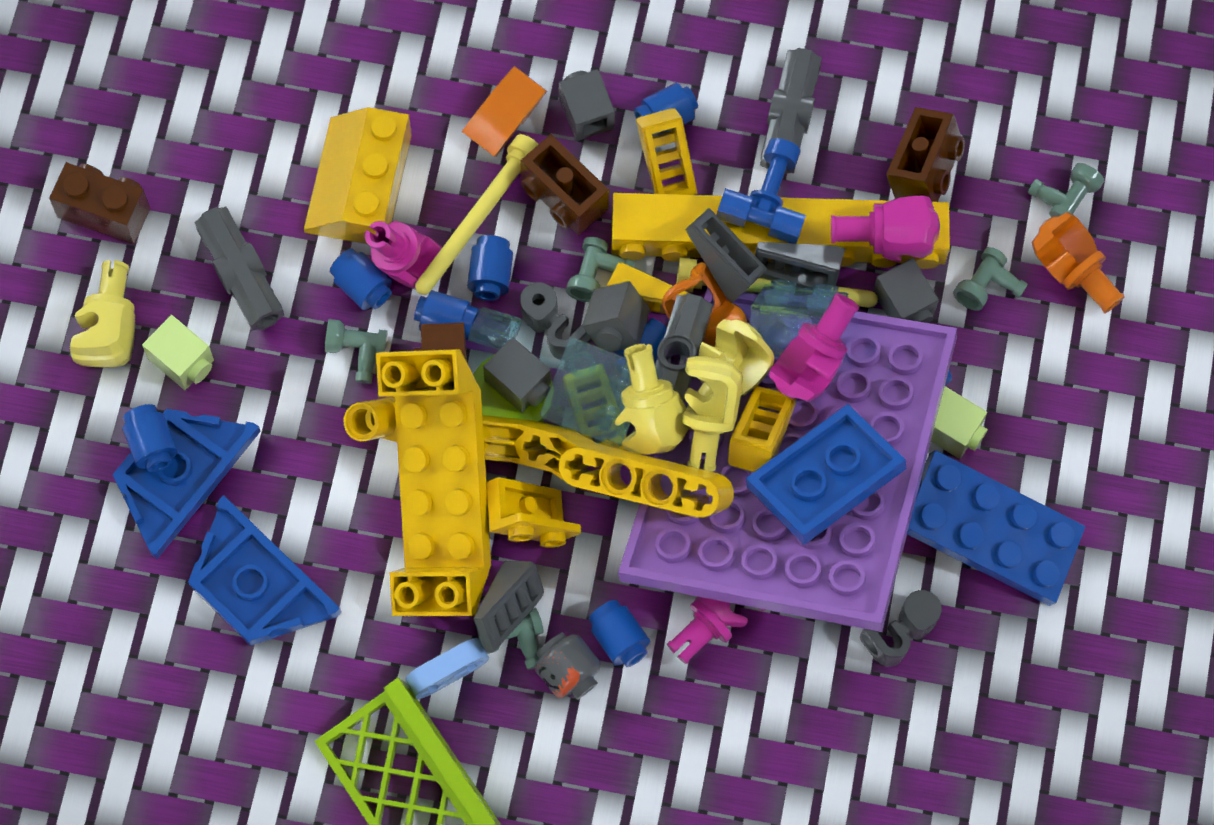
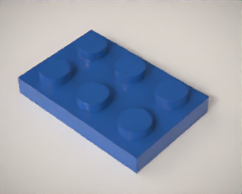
M847 404L746 478L747 488L805 545L906 470V459Z

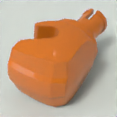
M1066 212L1059 216H1053L1043 222L1039 227L1038 234L1032 241L1034 254L1048 272L1068 290L1075 286L1077 288L1082 286L1100 306L1104 314L1117 306L1125 296L1123 293H1120L1102 272V263L1105 261L1106 256L1102 251L1097 250L1093 237L1081 221L1070 212Z

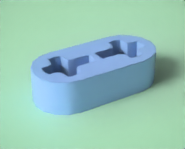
M473 638L414 669L406 676L405 680L415 698L421 699L477 670L489 660V656L480 640Z

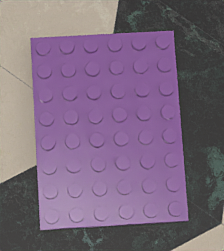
M707 287L704 300L712 303L714 307L713 295ZM745 292L733 302L743 310L747 323L758 331L765 343L770 347L775 357L774 363L788 344L799 335L798 332L802 324H818L828 306ZM857 311L840 337L842 343L847 348V352L825 392L809 402L799 398L796 400V405L778 454L849 404L906 459V470L803 545L747 488L746 478L753 472L733 467L728 463L729 441L754 390L752 389L745 396L741 395L734 429L720 434L716 470L712 471L727 477L734 489L732 504L722 512L705 518H698L640 503L618 571L619 580L646 587L882 632L957 340V328ZM769 373L758 385L759 387L779 391L776 388V384L769 377ZM694 377L689 388L698 392L702 386L700 379ZM685 400L684 404H685V407L687 408V406H688L689 404H688L687 401ZM759 406V409L780 413V411ZM689 428L683 440L672 451L662 454L655 453L654 458L687 466L690 459L694 430ZM702 453V454H701V461H700V468H699V469H703V470H704V461H705V455H706L705 453ZM663 474L661 488L670 496L673 485L671 480ZM706 488L691 491L690 495L695 493L707 495L710 500L709 503L713 501V496L706 494Z

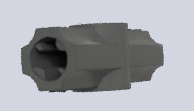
M797 48L787 51L779 87L773 93L767 120L769 128L761 153L760 166L765 167L767 170L770 164L764 160V153L770 139H785L800 148L803 135L808 132L815 102L813 93L817 85L822 57L814 54L812 50ZM795 168L791 170H785L784 174L794 173Z
M214 207L202 213V216L194 222L197 232L213 258L212 264L223 287L229 295H233L251 330H264L276 324L284 316V312L273 289L265 278L267 274L254 247L250 242L246 243L227 207Z
M689 293L677 295L664 339L661 340L658 346V359L655 365L657 378L672 383L673 390L679 393L683 403L685 402L684 394L694 377L686 373V362L680 365H673L667 359L673 355H683L687 359L688 357L699 356V348L704 340L713 310L712 303L704 300L701 296Z

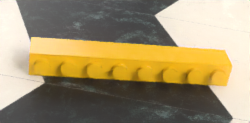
M613 193L611 254L620 255L625 260H641L645 256L662 257L664 260L678 262L680 257L702 258L685 229L708 208L717 215L722 196ZM781 198L783 200L782 207L806 215L796 244L831 245L845 248L841 266H850L855 262L872 263L876 267L887 268L895 266L897 263L903 264L913 258L921 269H931L938 265H945L950 250L949 202H932L940 221L939 237L934 244L932 254L924 258L901 255V261L897 262L882 257V254H874L873 246H870L869 242L831 243V215L869 216V212H873V205L875 203L884 204L889 201ZM722 221L754 255L758 242L788 243L768 236L769 228L748 221L745 222L744 228Z

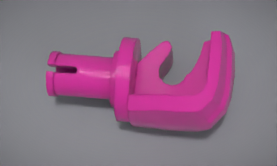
M926 196L900 197L884 204L875 203L873 205V212H869V216L831 215V243L869 242V245L873 246L874 254H882V257L897 262L901 261V255L924 258L932 254L934 244L938 240L940 232L939 216L935 212L930 197Z
M376 221L370 224L369 227L375 230L376 233L373 235L366 230L365 239L367 244L371 246L372 261L375 266L400 284L415 289L417 280L442 249V246L430 237L418 233L412 227L399 221H393L389 224Z
M836 293L818 324H802L798 332L799 335L788 344L769 372V377L783 395L791 399L799 398L809 402L825 392L847 352V348L842 343L840 337L855 312L860 308L853 300Z
M697 596L695 601L690 604L694 612V619L675 638L669 641L667 646L675 653L685 642H689V645L677 656L684 664H687L712 638L720 639L724 643L728 642L732 638V634L727 627H745L748 619L732 612L729 602Z

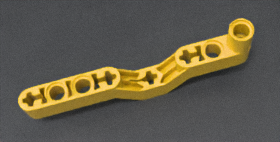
M394 396L358 402L351 405L344 415L346 433L356 441L382 438L397 442ZM482 415L485 460L513 462L549 471L573 487L698 518H705L722 512L732 504L734 498L733 486L727 477L719 473L597 444L575 430L534 420ZM586 465L592 467H598L602 465L601 469L588 472V467ZM622 465L627 466L631 472L630 485L625 484L621 479L620 469ZM663 474L671 480L673 485L670 496L661 488ZM706 488V494L713 496V501L709 503V497L704 494L695 493L690 495L691 491Z

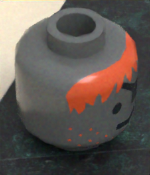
M562 632L536 652L539 659L536 662L535 670L556 697L566 698L573 694L578 700L598 684L594 676L600 670L601 663L579 635L566 636Z

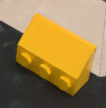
M367 107L330 118L304 226V233L367 244L365 239L366 230L373 235L376 233L375 230L369 227L370 224L376 221H382L387 224L392 222L412 136L409 114Z

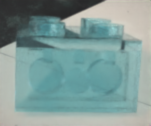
M773 280L771 284L764 285L753 301L750 325L762 336L765 343L772 350L774 357H780L788 344L799 335L798 332L803 323L818 324L831 304L834 295L839 293L848 297V293L838 292L837 286L829 284H817L813 286V289L796 287V282L790 280Z
M570 338L540 412V417L620 448L630 426L628 421L621 425H615V420L625 408L622 404L621 392L632 385L626 358L576 338Z

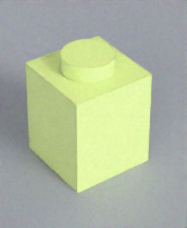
M173 315L142 344L148 360L184 390L193 382L195 384L201 382L212 368L211 363L214 359L209 345Z
M945 386L931 442L961 459L967 448L975 451L987 433L988 429L983 427L982 424L988 412Z

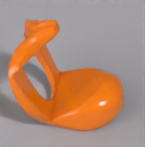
M700 262L691 270L689 279L676 283L665 293L662 305L670 320L677 295L695 286L702 280L711 291L714 299V307L703 342L715 347L716 327L723 319H737L747 323V318L738 305L726 299L707 265Z

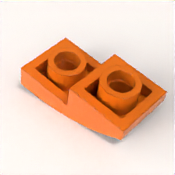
M514 66L492 91L461 132L491 155L497 157L518 127L524 124L545 96L547 90Z

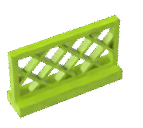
M396 678L384 687L385 691L314 741L369 825H381L385 805L408 809L405 825L413 824L415 811L437 814L436 825H444L446 816L460 818L466 825H502L418 699L415 698L408 684L400 678ZM384 705H387L394 716L391 736L368 732L371 715ZM362 722L361 731L352 729ZM400 726L409 739L398 737ZM343 734L359 736L355 761L338 759L329 744ZM367 738L389 742L385 767L362 763ZM397 743L414 746L419 753L415 772L392 768ZM424 763L427 765L433 776L422 774ZM343 766L353 767L351 777ZM361 769L383 773L379 798L362 796L358 790L357 785ZM391 774L414 778L409 804L386 800ZM421 779L438 782L443 789L440 809L416 805ZM449 800L457 812L447 811ZM367 802L377 804L375 814Z

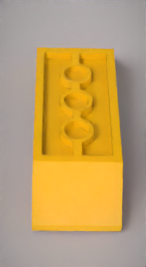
M460 349L376 353L378 396H394L405 563V568L389 572L392 616L476 615L491 567L481 389Z

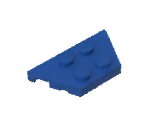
M166 409L163 414L178 451L171 459L172 464L163 470L148 472L147 468L141 469L136 467L133 456L130 453L112 474L151 555L155 559L161 556L261 431L257 424L247 421L246 424L221 421V418L216 416H192L185 411Z
M224 495L219 499L216 506L217 513L210 531L206 533L201 546L202 553L199 561L193 567L188 583L250 646L336 618L342 613L341 608Z

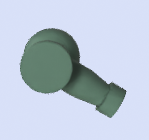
M1077 163L1070 174L1073 185L1066 195L1044 185L1038 179L1034 180L1028 193L1034 197L1038 196L1052 206L1049 212L1051 217L1059 216L1066 212L1073 214L1087 192H1097L1105 180L1101 173L1093 167L1084 163Z
M586 237L582 246L585 254L579 275H574L569 279L566 293L578 301L590 302L594 289L601 288L599 282L595 279L598 268L614 272L618 262L633 267L635 261L630 259L624 260L607 253L608 243L600 238Z
M987 247L981 255L983 261L971 280H962L953 291L955 299L968 309L980 311L988 299L985 288L990 280L1003 288L1013 291L1012 294L1018 298L1028 284L1023 280L1019 281L1012 273L1003 268L1007 263V257L1001 251L993 247Z
M329 319L325 339V352L338 353L343 346L359 348L358 372H356L355 382L372 384L373 374L371 373L376 353L385 352L388 330L379 329L378 333L345 329L342 321Z
M537 608L532 609L506 638L510 639L517 636L520 648L526 658L527 670L535 669L536 662L539 659L536 655L538 643L535 635L544 632Z

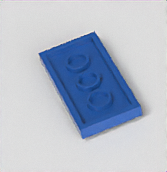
M935 450L929 453L924 465L907 535L1050 606L1057 603L1086 526Z

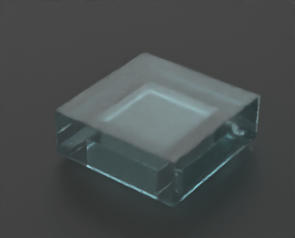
M482 307L470 329L468 341L500 350L512 337L516 339L520 331L522 319Z

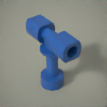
M770 139L764 153V160L770 165L761 190H753L750 196L725 188L717 216L722 221L743 228L746 221L769 228L768 236L796 244L806 215L782 207L783 200L777 194L785 170H791L796 167L801 152L800 148L785 139Z

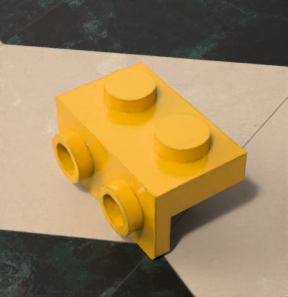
M501 477L486 481L490 532L508 535V540L514 542L540 541V546L546 548L563 546L566 544V539L581 534L580 524L563 521L561 490Z

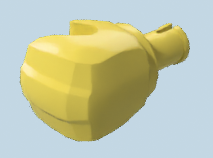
M106 260L101 266L102 273L98 294L87 296L84 299L83 307L75 313L79 326L83 329L89 328L82 333L74 335L71 339V357L76 364L81 366L115 368L124 366L132 358L135 308L130 300L124 298L129 266L124 262L114 260L112 269L111 261Z
M723 319L717 325L715 347L702 342L699 348V356L722 359L737 367L742 373L741 395L743 396L760 384L769 373L775 359L772 350L758 331L749 323L737 319ZM700 380L702 386L698 393L703 396H709L713 390L704 381ZM690 405L686 408V410H693Z
M636 344L624 350L632 385L621 392L622 404L625 408L615 420V425H621L628 421L636 429V431L622 441V445L627 451L648 455L667 453L672 451L683 440L690 428L682 422L683 412L687 410L679 393L673 390L672 383L657 378L652 346L650 344L646 346L645 344Z
M703 356L688 357L685 368L686 373L689 376L704 381L713 392L709 396H703L694 389L688 388L684 394L685 400L693 410L683 412L682 422L694 430L690 459L687 466L700 468L701 454L705 453L704 470L712 472L716 470L720 434L734 429L741 396L742 373L734 364L722 359Z

